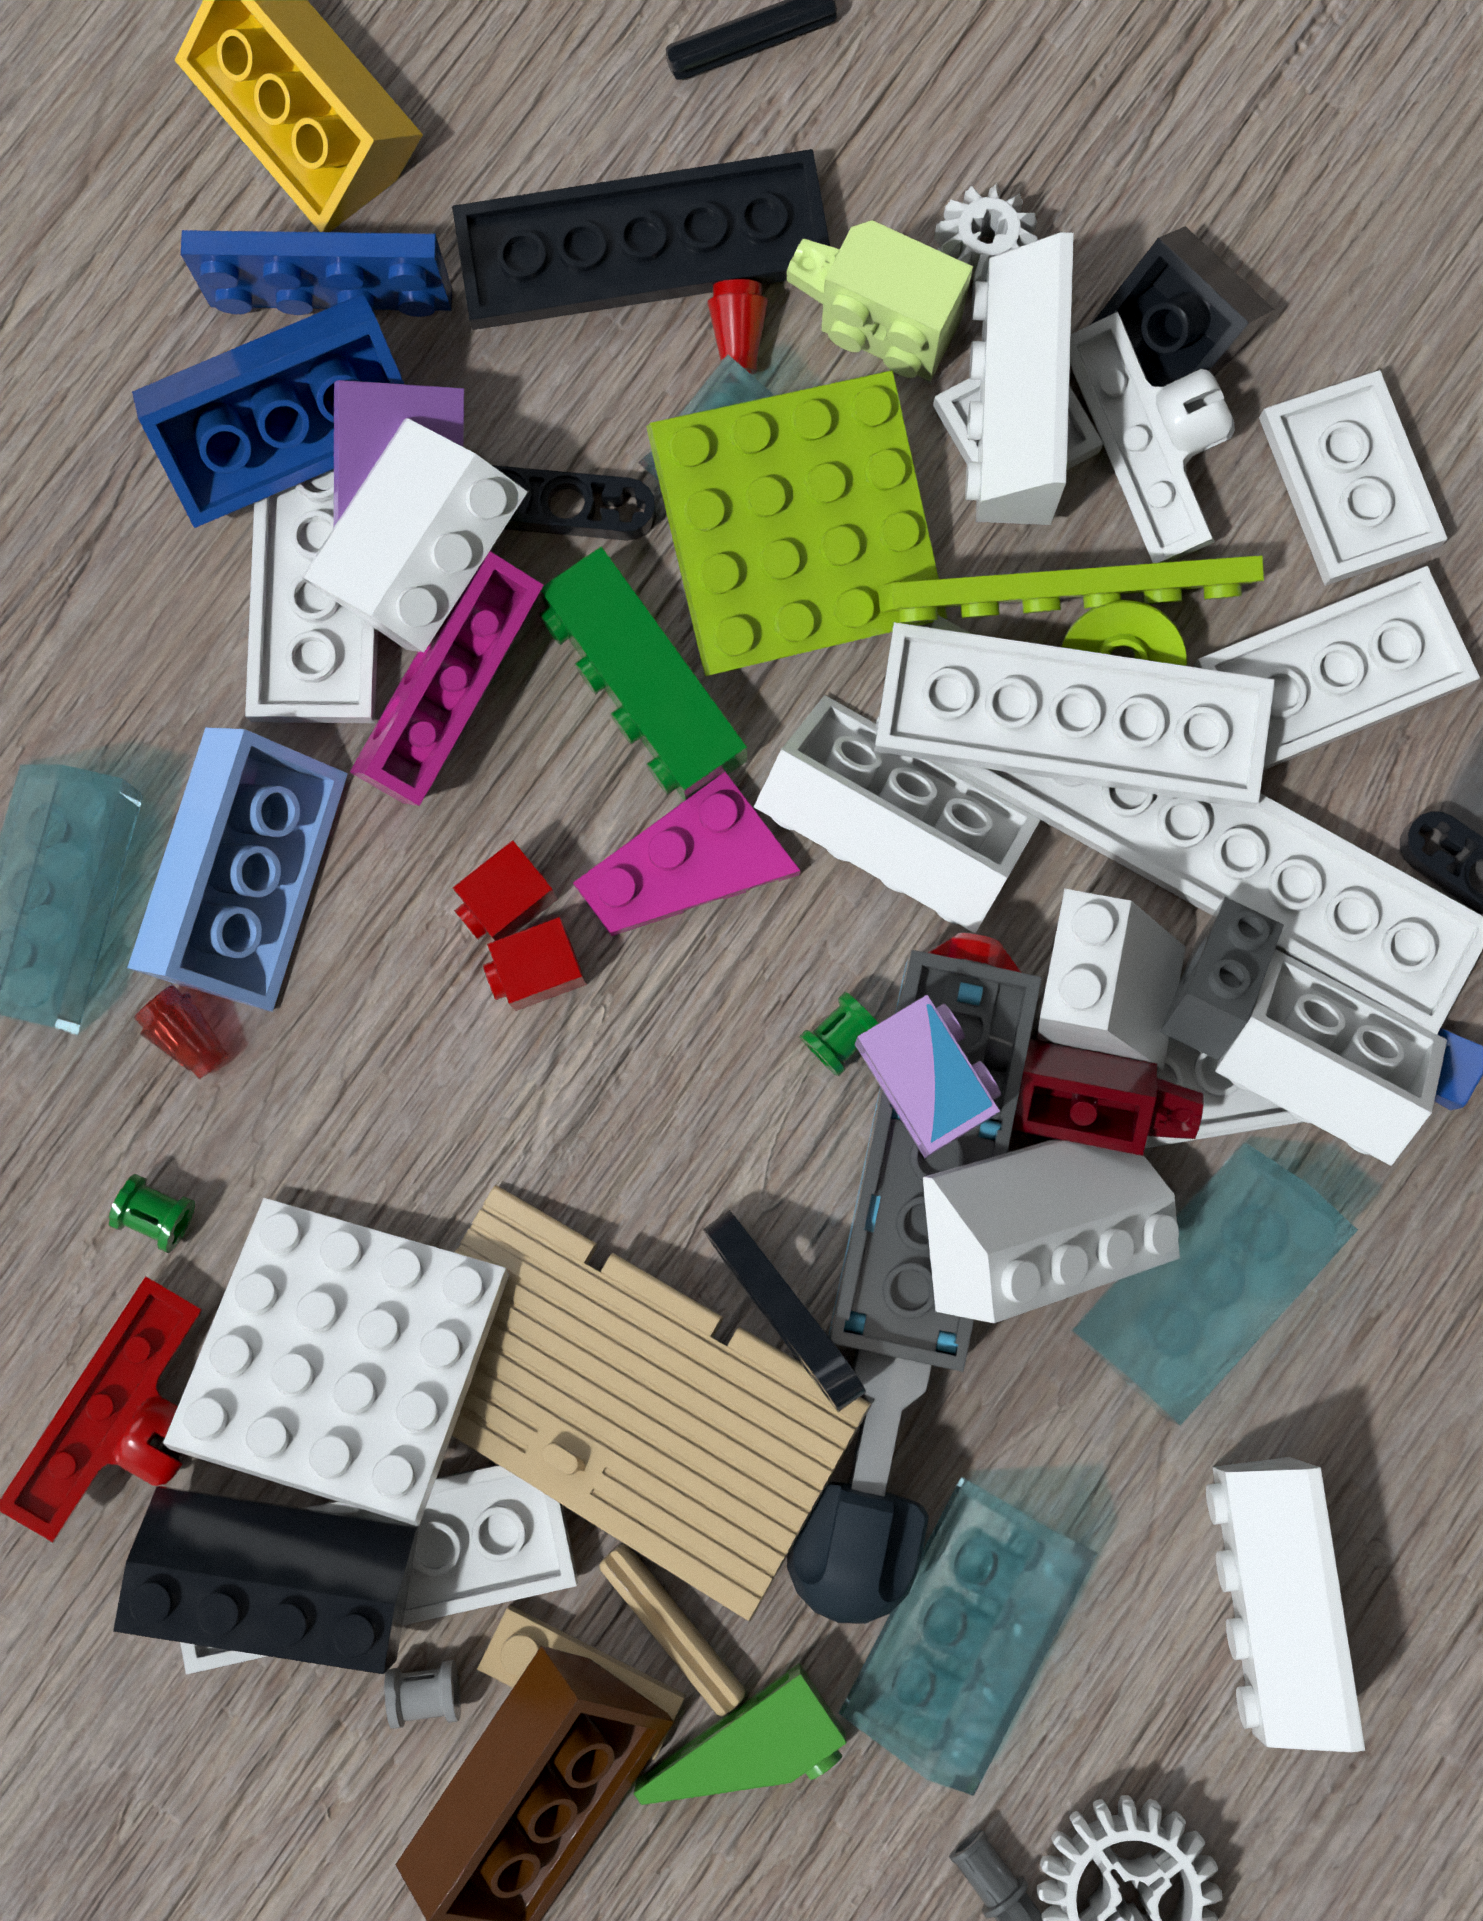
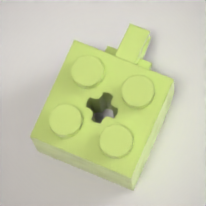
M871 220L851 227L840 249L802 239L787 268V281L823 304L821 331L827 333L830 340L837 346L850 352L864 350L883 359L884 364L896 374L907 378H914L917 375L931 382L962 320L973 266Z

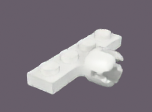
M1118 312L1071 334L1070 365L1152 562H1172L1214 543L1213 536L1187 477L1186 464L1192 456L1230 439L1235 431L1233 417L1216 378L1209 370L1200 369L1164 387L1151 386L1147 381Z

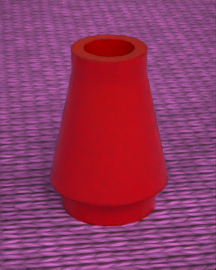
M746 279L717 282L713 285V297L707 300L720 356L721 374L728 376L756 374L757 357L768 305V299L762 296V284Z

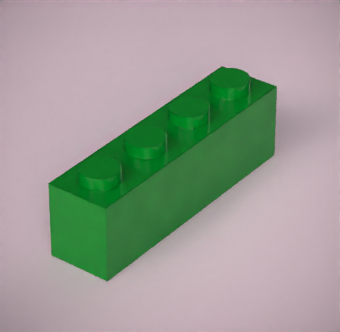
M602 546L542 587L540 593L546 609L539 613V616L559 645L569 640L582 658L574 663L581 677L595 695L603 689L607 692L617 706V709L610 713L612 719L631 745L640 739L654 759L646 763V765L667 795L676 789L685 801L723 772L729 775L747 762V746Z

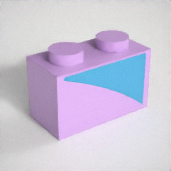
M928 995L859 1035L855 1042L856 1048L924 1158H927L999 1113L1000 1110L993 1100L1001 1096L995 1080L981 1061L971 1065L957 1043L964 1039L965 1035L954 1014L944 1003L935 1008Z

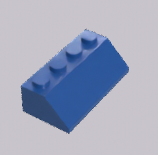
M364 293L132 391L138 420L194 528L334 469L335 381L404 384L378 321Z

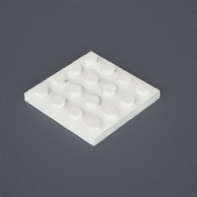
M263 1198L163 1444L176 1452L419 1526L509 1277L507 1269Z

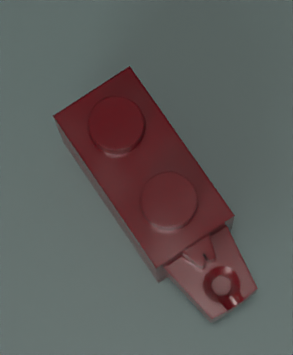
M1030 1039L1012 1130L1143 1156L1147 1136L1196 1139L1203 1114L1204 1097L1201 1092L1157 1078V1063Z

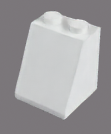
M1064 889L1041 1009L1037 1040L1157 1063V1072H1163L1169 1036L1161 1033L1160 1030L1179 985L1185 946L1131 900Z

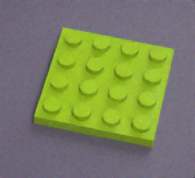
M893 370L651 422L646 426L705 676L890 633L893 631L894 622L900 623L899 611L880 613L878 587L895 582L939 579ZM937 608L938 615L948 619L946 609ZM933 620V621H924V622L902 623V624H909V625L919 626V625H924V624L932 623V622H934L935 620Z

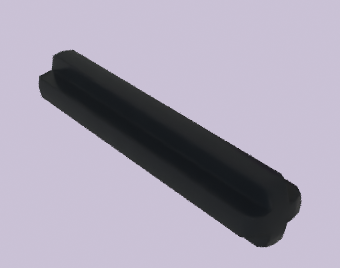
M783 0L671 43L666 47V59L670 71L676 80H683L832 23L837 18L835 0Z

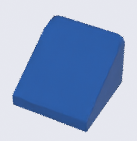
M1440 1028L1437 1035L1447 1039L1434 1101L1451 1111L1463 1108L1467 1104L1483 1076V1046Z

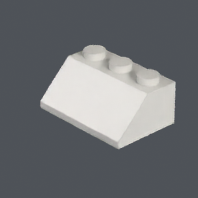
M406 418L301 578L404 649L425 652L522 502L527 491L476 453Z
M1275 949L1248 1023L1219 1059L1215 1072L1230 1079L1238 1088L1254 1092L1288 1110L1296 1119L1305 1123H1312L1346 1141L1354 1150L1372 1155L1392 1166L1432 1113L1447 1039Z

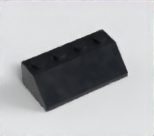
M157 1486L126 1560L113 1632L384 1675L397 1661L419 1526Z

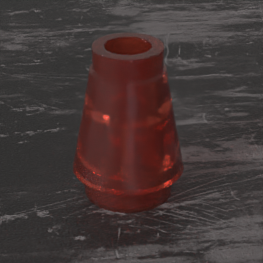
M173 984L156 995L134 1016V1019L143 1028L140 1032L142 1037L189 1072L192 1071L199 1080L208 1075L229 1055L222 1048L219 1039L190 993L186 992L182 995Z

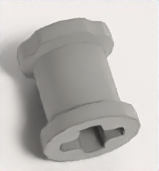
M454 1659L443 1661L441 1667L437 1669L402 1673L399 1668L388 1669L385 1673V1707L391 1729L403 1728L406 1721L445 1717L448 1723L460 1720L461 1693L458 1670Z

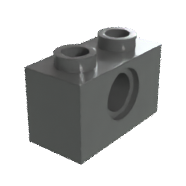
M1225 897L1196 940L1160 1032L1219 1060L1248 1023L1284 924Z

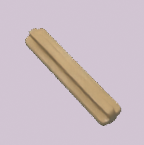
M624 1543L618 1545L602 1559L599 1565L600 1571L714 1712L719 1716H723L732 1711L745 1697V1689L631 1547Z

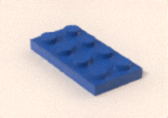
M182 230L181 256L210 307H216L225 313L246 314L252 308H277L286 314L306 315L311 313L313 309H328L363 293L372 311L399 310L405 315L414 317L430 316L435 311H452V285L436 234Z

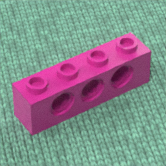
M489 551L425 652L416 653L351 768L350 773L403 804L420 806L544 585Z

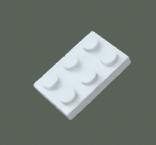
M1380 370L1263 410L1259 417L1325 586L1439 548L1447 541L1448 538Z

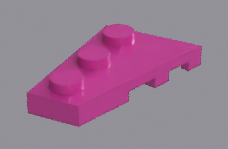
M723 772L582 875L573 884L609 934L615 936L682 914L685 910L722 898L725 900L746 893V890L799 876L800 869L727 773Z

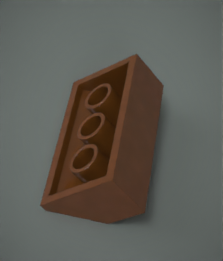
M541 1646L395 1864L426 1921H540L674 1723L670 1715L590 1658Z

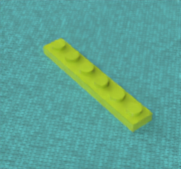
M1263 555L895 582L878 587L880 613L899 611L900 623L938 620L937 608L961 607L962 618H977L1000 615V603L1022 602L1023 614L1060 611V599L1083 597L1084 609H1092L1111 601L1122 600L1121 594L1144 593L1145 604L1182 601V590L1203 588L1204 600L1234 598L1242 596V585L1264 581Z

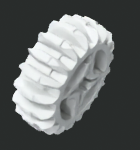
M1129 1795L1120 1796L1118 1815L1111 1816V1812L1104 1800L1094 1801L1093 1810L1098 1820L1087 1824L1083 1815L1078 1811L1072 1812L1069 1818L1078 1832L1075 1837L1071 1839L1060 1831H1055L1051 1837L1053 1844L1063 1853L1062 1858L1052 1855L1042 1856L1040 1866L1043 1872L1055 1878L1054 1880L1044 1881L1037 1885L1039 1899L1053 1904L1041 1913L1042 1921H1162L1159 1916L1158 1904L1161 1896L1172 1886L1170 1878L1178 1872L1180 1875L1179 1901L1169 1921H1219L1214 1912L1204 1907L1205 1905L1215 1904L1222 1900V1890L1219 1886L1206 1881L1218 1871V1867L1211 1856L1199 1855L1205 1845L1204 1839L1197 1831L1183 1834L1186 1821L1176 1811L1170 1813L1161 1821V1806L1155 1800H1147L1142 1807L1139 1817L1136 1813L1134 1801ZM1124 1841H1143L1162 1848V1850L1154 1856L1148 1851L1137 1859L1126 1860L1113 1852L1110 1846ZM1093 1859L1100 1869L1101 1881L1098 1889L1087 1898L1090 1906L1078 1914L1076 1903L1078 1884L1084 1869ZM1112 1869L1117 1870L1125 1882L1132 1881L1140 1894L1138 1898L1147 1911L1146 1915L1141 1914L1133 1902L1130 1904L1126 1903L1118 1890L1120 1886L1111 1873Z

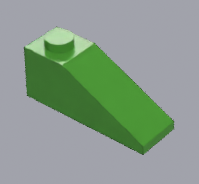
M798 1663L640 1776L636 1781L633 1794L641 1805L788 1784L794 1782L805 1773L810 1780H813L830 1770L842 1758V1754L838 1749L847 1743L845 1730L803 1667Z

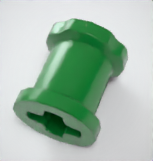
M844 992L838 998L840 1006L814 1031L805 1030L799 1036L801 1041L817 1059L838 1077L846 1070L844 1062L858 1050L855 1046L857 1037L879 1024L847 992Z
M133 1174L128 1178L113 1202L109 1213L108 1225L116 1230H122L126 1226L156 1240L158 1249L170 1253L179 1244L191 1222L195 1201L184 1196L176 1200L146 1186V1178Z

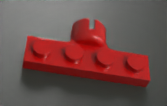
M145 1276L0 1499L1 1513L53 1543L98 1473L108 1464L118 1465L152 1486L165 1485L175 1477L182 1463L150 1444L156 1433L164 1438L166 1437L178 1408L177 1405L160 1395L157 1385L162 1373L202 1313V1309Z

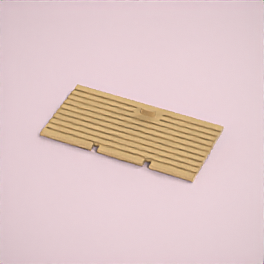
M495 1185L483 1203L482 1209L479 1210L474 1218L472 1226L461 1240L459 1248L454 1253L505 1267L509 1277L452 1436L747 1621H751L765 1594H767L776 1574L787 1558L789 1551L796 1542L800 1531L803 1529L821 1497L824 1488H826L834 1470L855 1436L858 1427L864 1420L871 1407V1403L859 1397L840 1412H837L798 1360L741 1327H738L728 1346L718 1342L713 1337L723 1321L722 1316L614 1253L609 1256L601 1272L587 1265L597 1248V1243Z

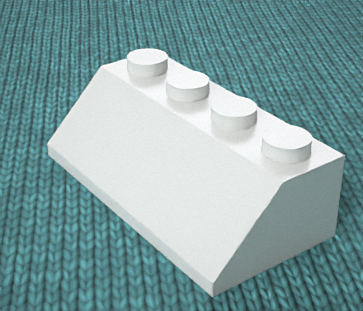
M1060 232L991 257L988 263L985 282L974 281L972 320H983L982 341H972L969 377L970 380H981L980 401H970L967 439L979 441L978 462L967 463L965 500H976V522L1051 525L1066 485L1074 233Z
M824 695L781 749L754 808L772 817L781 827L795 830L823 846L837 859L851 862L879 878L888 888L896 892L905 893L935 910L944 920L953 924H959L976 933L1040 819L934 760L875 752L876 724Z
M1053 1139L923 1177L936 1312L997 1323L1180 1259L1175 1195L1144 1155L1140 1156Z
M1291 1457L1212 1467L1215 1484H1207L1206 1499L1212 1523L1214 1525L1221 1524L1225 1551H1217L1216 1566L1223 1592L1231 1591L1235 1618L1226 1620V1632L1233 1659L1242 1660L1245 1686L1237 1687L1236 1698L1239 1716L1244 1729L1252 1728L1253 1735L1266 1747L1336 1752L1365 1751L1321 1467Z

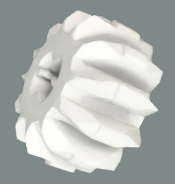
M997 183L990 188L988 197L982 198L970 186L965 191L963 203L950 199L944 210L943 217L945 220L940 221L936 225L934 240L937 241V244L941 245L938 251L973 266L971 274L973 285L974 281L985 282L988 263L991 257L1038 241V237L1032 234L1037 224L1035 213H1020L1023 204L1020 193L1007 201L1000 199L1001 192ZM980 237L992 238L993 243L986 244L981 242Z

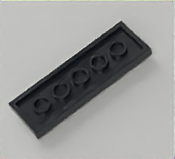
M813 149L452 206L472 330L712 293L713 285L724 280L746 279L757 281L762 285L787 281V268L802 239L830 246Z

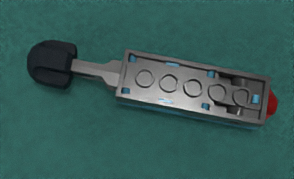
M958 933L927 953L911 950L904 968L895 1014L926 995L929 996L935 1008L943 1003L946 1004L964 1032L965 1038L957 1043L971 1065L981 1061L995 1080L1001 1096L993 1101L1000 1112L927 1158H924L881 1087L879 1089L828 1335L834 1344L856 1348L852 1369L866 1390L863 1397L871 1403V1407L860 1425L849 1483L828 1482L787 1555V1569L796 1593L815 1613L837 1623H869L890 1614L909 1595L919 1571L929 1515L923 1505L918 1502L885 1492L901 1412L926 1392L931 1365L964 1372L974 1319L940 1313L935 1310L923 1177L1007 1153L1042 979L1039 976L1022 973L1000 941L983 935Z

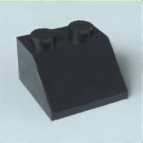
M1185 226L1157 238L1091 324L1118 312L1147 381L1151 386L1164 387L1200 369L1209 370L1215 376L1237 355L1275 309Z

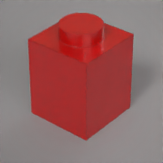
M513 840L453 887L454 891L464 902L454 911L477 940L486 933H489L494 941L515 934L558 900L551 886Z
M560 917L487 944L493 961L483 964V969L495 1000L507 997L509 1005L515 1011L587 985L567 930Z

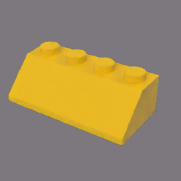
M203 0L175 58V62L320 232H331L396 182L423 136L420 130L308 0Z

